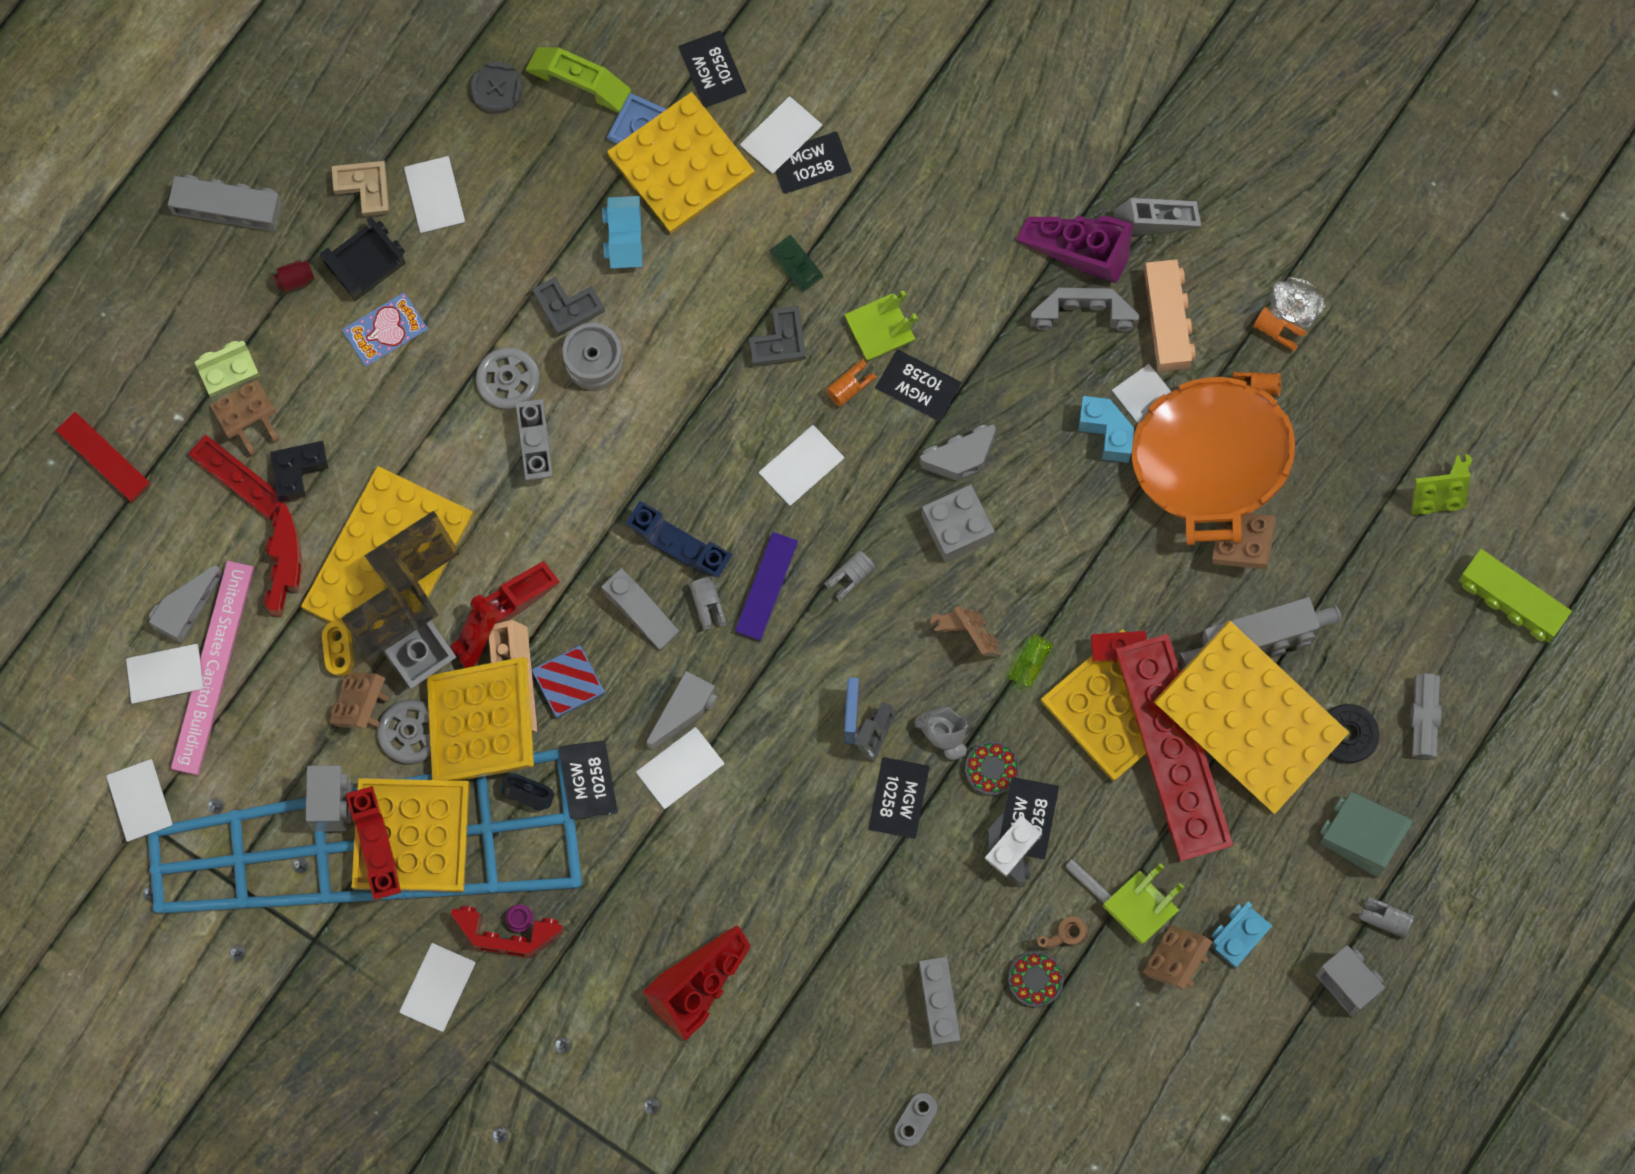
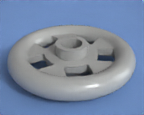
M500 348L489 353L481 361L476 373V385L480 395L486 402L501 409H514L517 402L530 401L537 392L540 383V372L536 362L529 354L517 348ZM508 358L509 365H503L500 368L497 366L496 362L498 360ZM521 362L528 370L523 374L516 368ZM487 373H495V383H487ZM511 374L513 377L511 380L505 381L503 376ZM521 381L528 385L523 393L515 390ZM498 389L509 391L507 398L496 396Z
M403 700L390 706L383 713L377 728V738L381 749L394 761L404 764H415L428 759L431 756L430 734L424 735V728L422 726L424 723H429L428 704L419 700ZM407 711H418V719L406 718ZM393 718L400 720L396 731L389 728ZM407 727L415 729L412 735L405 734ZM395 738H398L404 744L400 750H397L391 744ZM422 741L425 747L420 751L413 752L411 745Z

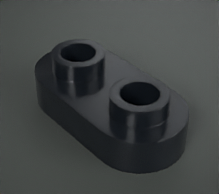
M509 773L502 777L499 789L506 798L521 802L535 810L551 807L554 792L550 787L519 774Z

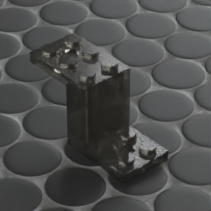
M434 511L365 555L385 590L341 619L368 661L438 616L418 581L459 555L460 552ZM423 543H430L425 551L418 552L419 547ZM384 620L380 628L372 629L375 622Z

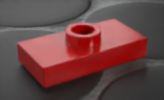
M1146 631L1091 634L1093 663L1117 662L1114 650L1147 640Z

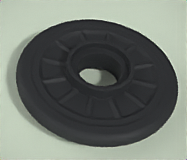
M1355 704L1338 705L1328 711L1343 727H1353L1357 732L1354 740L1349 741L1344 738L1329 755L1335 760L1344 763H1356L1368 758L1375 751L1379 742V727L1373 715L1365 708Z

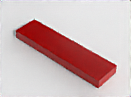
M76 412L56 429L61 437L131 503L151 485L138 470Z
M206 434L188 454L191 459L270 521L273 520L275 511H279L280 505L288 502H279L276 489Z

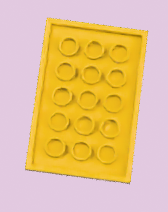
M377 466L301 608L328 622H341L349 628L352 634L378 646L377 641L423 611L474 516L473 511Z
M1229 620L1154 701L1160 709L1274 814L1349 734L1335 718Z

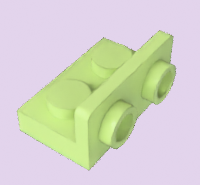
M244 341L230 342L224 346V349L215 353L207 352L194 362L210 397L260 376Z

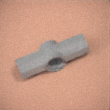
M1428 673L1416 674L1414 680V703H1412L1410 713V726L1413 728L1412 757L1417 759H1435L1437 757V733L1440 728L1442 713L1441 705H1439L1440 676Z

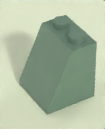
M1351 792L1347 799L1342 796L1334 808V811L1338 814L1333 822L1328 819L1321 829L1320 834L1324 837L1320 844L1378 878L1413 821Z

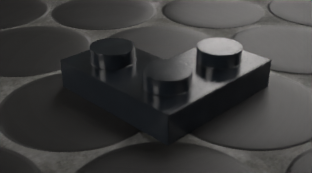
M323 441L270 452L279 502L306 497L302 474L329 468Z

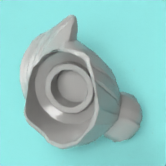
M943 706L917 716L914 720L915 728L922 730L934 746L943 749L945 757L956 760L966 755L967 748L962 742L966 736L968 724L963 716L957 715L953 710H950L949 706Z

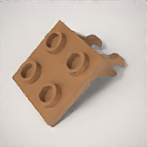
M257 379L210 405L228 438L239 434L251 456L256 452L245 435L243 428L257 420L262 419L274 442L279 441L267 418L275 414L276 410Z
M958 606L953 612L946 615L937 614L931 618V624L938 621V626L934 630L945 633L967 630L983 655L996 658L1001 655L997 649L1000 647V644L992 633H987L983 626L986 622L979 611Z

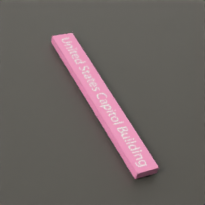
M231 561L226 563L200 659L203 689L191 692L171 766L172 771L195 776L200 775L255 568L253 566Z

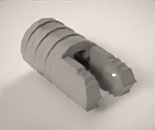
M859 550L824 584L828 588L832 587L845 576L849 582L836 594L838 600L841 601L876 567Z
M706 577L690 583L689 586L702 628L704 630L710 629L711 618L709 609L712 611L717 626L726 625L713 578Z
M1371 897L1366 898L1364 903L1365 907L1369 910L1364 909V911L1360 912V920L1405 939L1414 916Z

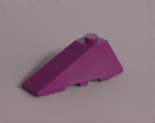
M1076 216L1075 219L1027 217L1016 240L1089 275L1117 284L1128 262L1133 225L1109 216H1099V219H1085L1084 216Z

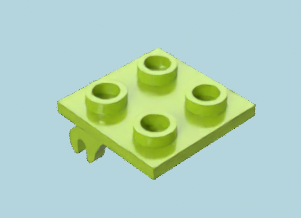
M900 291L898 296L893 293L844 314L867 362L915 341L911 329L913 324L919 319L916 314H912L909 319L907 317L904 318L900 310L902 301L907 297L905 291Z
M1465 454V462L1461 461L1460 455L1456 456L1454 466L1448 475L1415 479L1411 507L1412 515L1430 514L1447 510L1456 511L1466 508L1471 478L1468 468L1472 463V458L1468 454Z
M1161 863L1147 877L1139 871L1102 905L1141 945L1150 939L1179 911L1172 901L1184 888L1181 883L1166 898L1151 884L1164 869Z

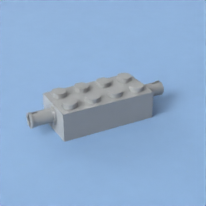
M1310 597L1231 622L1266 655L1270 654V657L1273 658L1285 654V649L1296 647L1299 650L1312 645L1311 641H1314L1320 627L1339 623L1342 619L1337 605L1315 612ZM1225 623L1204 630L1200 640L1201 648L1179 654L1183 668L1188 665Z

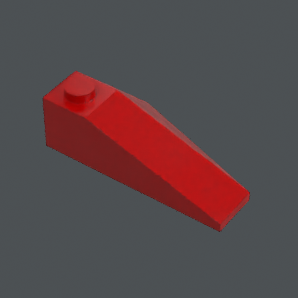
M735 925L663 972L643 991V994L654 1012L682 1039L687 1040L706 1022L710 1015L707 1011L715 998L719 999L724 992L721 989L729 976L735 974L751 945L740 926Z

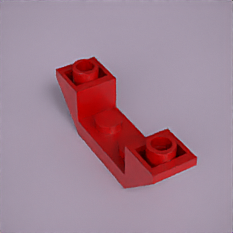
M370 786L346 793L352 820L356 824L368 870L367 876L374 901L402 893L397 866L374 787Z
M460 906L459 910H451L454 920L475 949L480 951L532 958L564 933V928L558 924V920L542 918V922L534 921L531 943L527 942V938L520 936H511L510 940L499 938L500 934L493 932H483L482 936L479 935L482 916L479 912H476V908Z

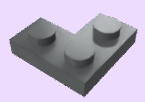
M556 277L532 289L558 336L605 312V308L592 286L570 298L567 297Z
M799 306L772 309L775 334L749 338L753 366L805 360L806 353Z
M882 702L879 709L876 708L874 710L871 720L866 718L863 726L860 725L857 728L854 737L855 744L863 757L874 763L897 714L890 704Z

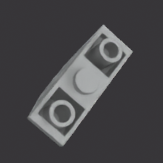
M543 399L517 402L516 409L525 480L553 478L551 450Z
M994 424L988 427L986 425L978 426L971 431L972 434L963 438L961 435H958L948 440L947 444L942 447L932 446L922 452L923 455L920 456L919 464L921 468L955 481L982 471L995 438L996 428Z

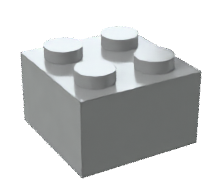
M972 485L922 507L921 516L945 563L994 541L995 531Z
M423 611L376 642L403 682L410 689L456 658L426 612Z
M307 766L306 822L313 832L347 831V823L352 821L346 793L352 792V779H349L348 774L344 772L341 766Z
M1346 945L1325 963L1315 975L1353 1018L1374 1000L1385 987L1382 985L1384 980L1374 969L1370 971L1363 963L1365 959L1356 948L1351 949Z

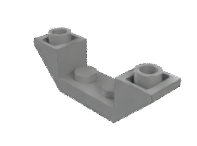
M1058 288L1031 313L1030 326L1036 327L1039 330H1049L1052 327H1057L1058 307H1063L1066 310L1090 307L1091 310L1095 311L1104 310L1106 307H1109L1110 328H1117L1119 331H1130L1133 328H1137L1139 314L1113 289Z

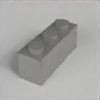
M943 957L919 961L931 1047L935 1049L960 1045V1034L948 959Z

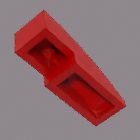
M545 561L502 584L498 591L486 597L488 605L493 606L499 613L495 624L514 618L559 584L560 581Z

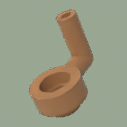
M1067 917L1060 923L1059 933L1050 938L1040 936L1037 943L1040 947L1048 950L1064 942L1070 945H1079L1088 936V926L1078 917ZM1073 927H1078L1079 934L1073 937L1071 935V929Z

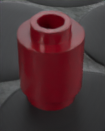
M298 260L276 268L278 273L273 275L278 289L284 288L285 293L310 285L309 282L315 280L308 260L303 262Z

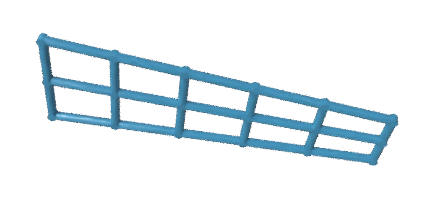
M559 748L533 753L534 764L557 760L563 813L491 822L487 776L476 778L480 824L468 825L467 836L482 834L487 883L465 884L464 892L401 891L402 893L379 900L581 888L582 879L575 819L572 820L570 816ZM432 773L403 779L432 780ZM358 787L353 788V789H352V792H353V791H356V790L358 789ZM306 797L174 822L172 826L148 834L153 910L157 914L374 901L371 890L331 892L328 854L354 851V840L327 843L325 831L314 832V845L244 853L242 820L305 809ZM230 823L233 855L161 864L159 836ZM564 824L570 878L498 882L493 833ZM317 855L320 893L248 897L245 864ZM234 866L237 898L164 902L162 875Z

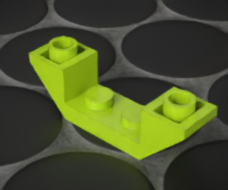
M537 47L526 68V72L550 82L552 76L590 92L595 95L596 103L620 113L629 93H631V89L606 68L559 47Z

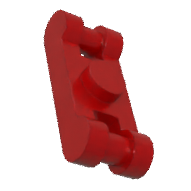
M477 595L471 600L470 605L472 609L458 640L450 646L456 658H460V663L465 668L474 667L478 662L499 615L493 606L488 605V600L483 595Z

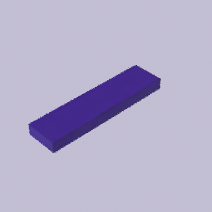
M772 532L736 627V634L759 642L762 641L796 551L798 540Z

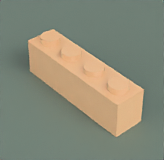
M1178 259L1147 262L1144 268V278L1158 372L1190 369L1192 360L1196 359L1194 343H1189L1188 334H1192L1191 319L1186 318L1185 309H1188L1187 293H1182L1181 284L1185 283L1184 270L1179 268Z
M513 620L497 623L489 635L491 663L519 657L528 659L532 733L537 732L528 627Z

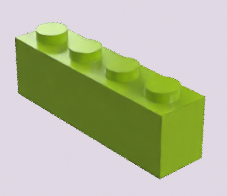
M1482 549L1479 550L1459 579L1462 587L1467 592L1473 595L1478 594L1485 599V603L1494 610L1500 609L1508 615L1507 617L1512 623L1518 626H1525L1531 631L1530 633L1534 638L1542 642L1550 643L1572 612V610Z

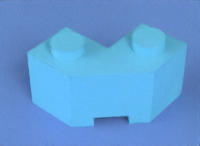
M640 196L609 197L607 207L602 208L603 223H608L609 243H604L605 259H610V268L642 267Z
M1083 396L1078 431L1105 434L1102 460L1129 463L1134 427L1110 399Z

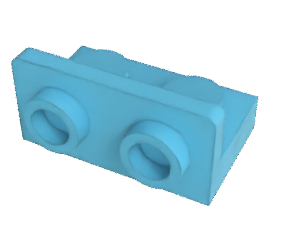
M1249 901L1244 907L1238 904L1229 915L1232 921L1226 927L1221 924L1211 935L1214 941L1210 947L1235 969L1272 927L1268 921L1251 908L1252 904Z

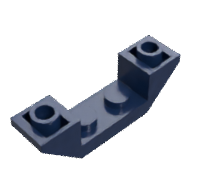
M642 501L638 502L626 521V525L648 544L701 574L719 579L733 554L709 541L706 545L665 521L662 513Z

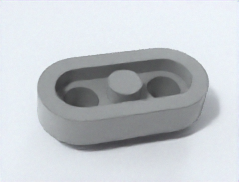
M921 1093L911 1099L895 1127V1138L900 1145L913 1147L921 1141L937 1113V1103L931 1095ZM920 1103H926L929 1109L926 1112H920L918 1110ZM912 1127L914 1134L911 1137L905 1136L903 1133L904 1128Z

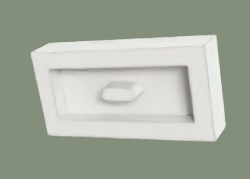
M1020 816L988 853L985 860L1007 877L1042 836V832L1024 817Z

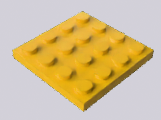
M693 92L683 97L607 151L610 159L670 235L755 175V170Z
M1091 656L1041 698L1043 705L1113 782L1146 755L1118 661L1093 663Z
M519 657L427 677L432 780L461 781L534 767L528 659Z
M358 778L357 790L370 786L374 787L397 866L401 891L464 892L470 782ZM355 824L352 889L371 890L367 876L368 870Z

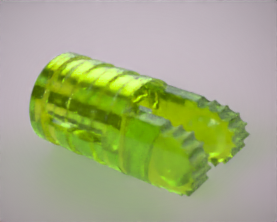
M1032 634L1027 647L1010 674V679L1016 682L1019 681L1027 666H1030L1024 679V685L1032 687L1054 645L1045 638Z

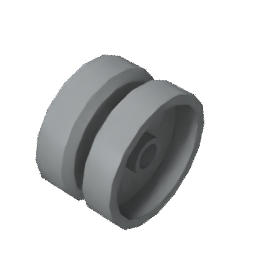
M594 322L582 324L573 329L565 338L562 352L566 372L571 380L581 388L589 390L604 389L613 384L621 375L624 362L620 340L615 332L607 326Z

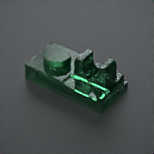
M791 235L770 249L771 256L802 293L823 278L821 271Z

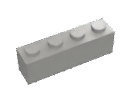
M192 175L174 176L168 201V207L172 215L276 232L282 206L279 194L272 189H250L249 186L240 183L235 184V186L226 185L224 182L216 179H210L208 182L199 180Z

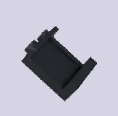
M371 216L366 219L368 222L367 226L331 252L329 248H326L320 253L325 266L354 301H357L406 264L403 257L405 253L403 247L397 240L392 242L387 236L389 231L380 220L376 223Z

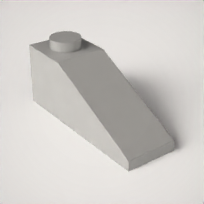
M1130 198L1114 209L1116 219L1133 225L1132 235L1141 236L1201 227L1197 201Z
M215 565L165 597L159 605L156 604L149 615V623L153 629L182 644L221 580L223 573L220 568Z
M622 568L602 586L604 596L659 651L680 633L643 589Z
M686 671L646 742L647 747L654 750L702 717L706 709L711 711L718 698L715 695V686Z

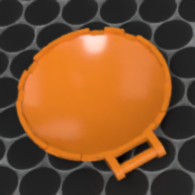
M1209 377L1178 385V389L1166 396L1163 394L1155 400L1148 408V412L1142 421H1139L1134 433L1131 451L1135 475L1142 489L1153 502L1167 512L1186 519L1187 545H1195L1196 542L1226 540L1242 543V516L1257 510L1272 499L1284 485L1290 474L1295 457V438L1288 415L1278 405V401L1263 389L1251 388L1245 381L1226 377ZM1233 521V529L1196 531V523Z

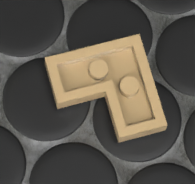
M385 161L332 166L335 195L360 192L363 217L390 214Z

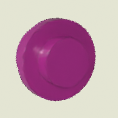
M515 905L506 914L507 926L517 933L530 929L534 921L532 911L525 905Z

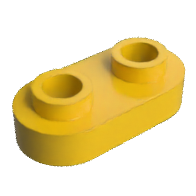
M333 621L328 623L322 631L326 669L330 673L341 677L348 675L354 667L351 631L346 625ZM338 633H341V639L339 641H336V635ZM341 659H344L345 664L342 667H339V661Z

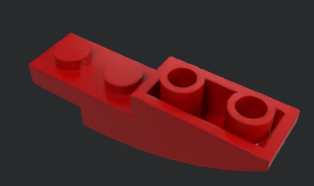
M281 504L279 511L274 513L272 526L275 527L273 537L268 538L266 552L269 553L272 562L278 564H274L272 567L271 580L273 585L272 590H268L266 593L265 606L271 616L281 618L287 593H299L302 570L299 535L286 504Z

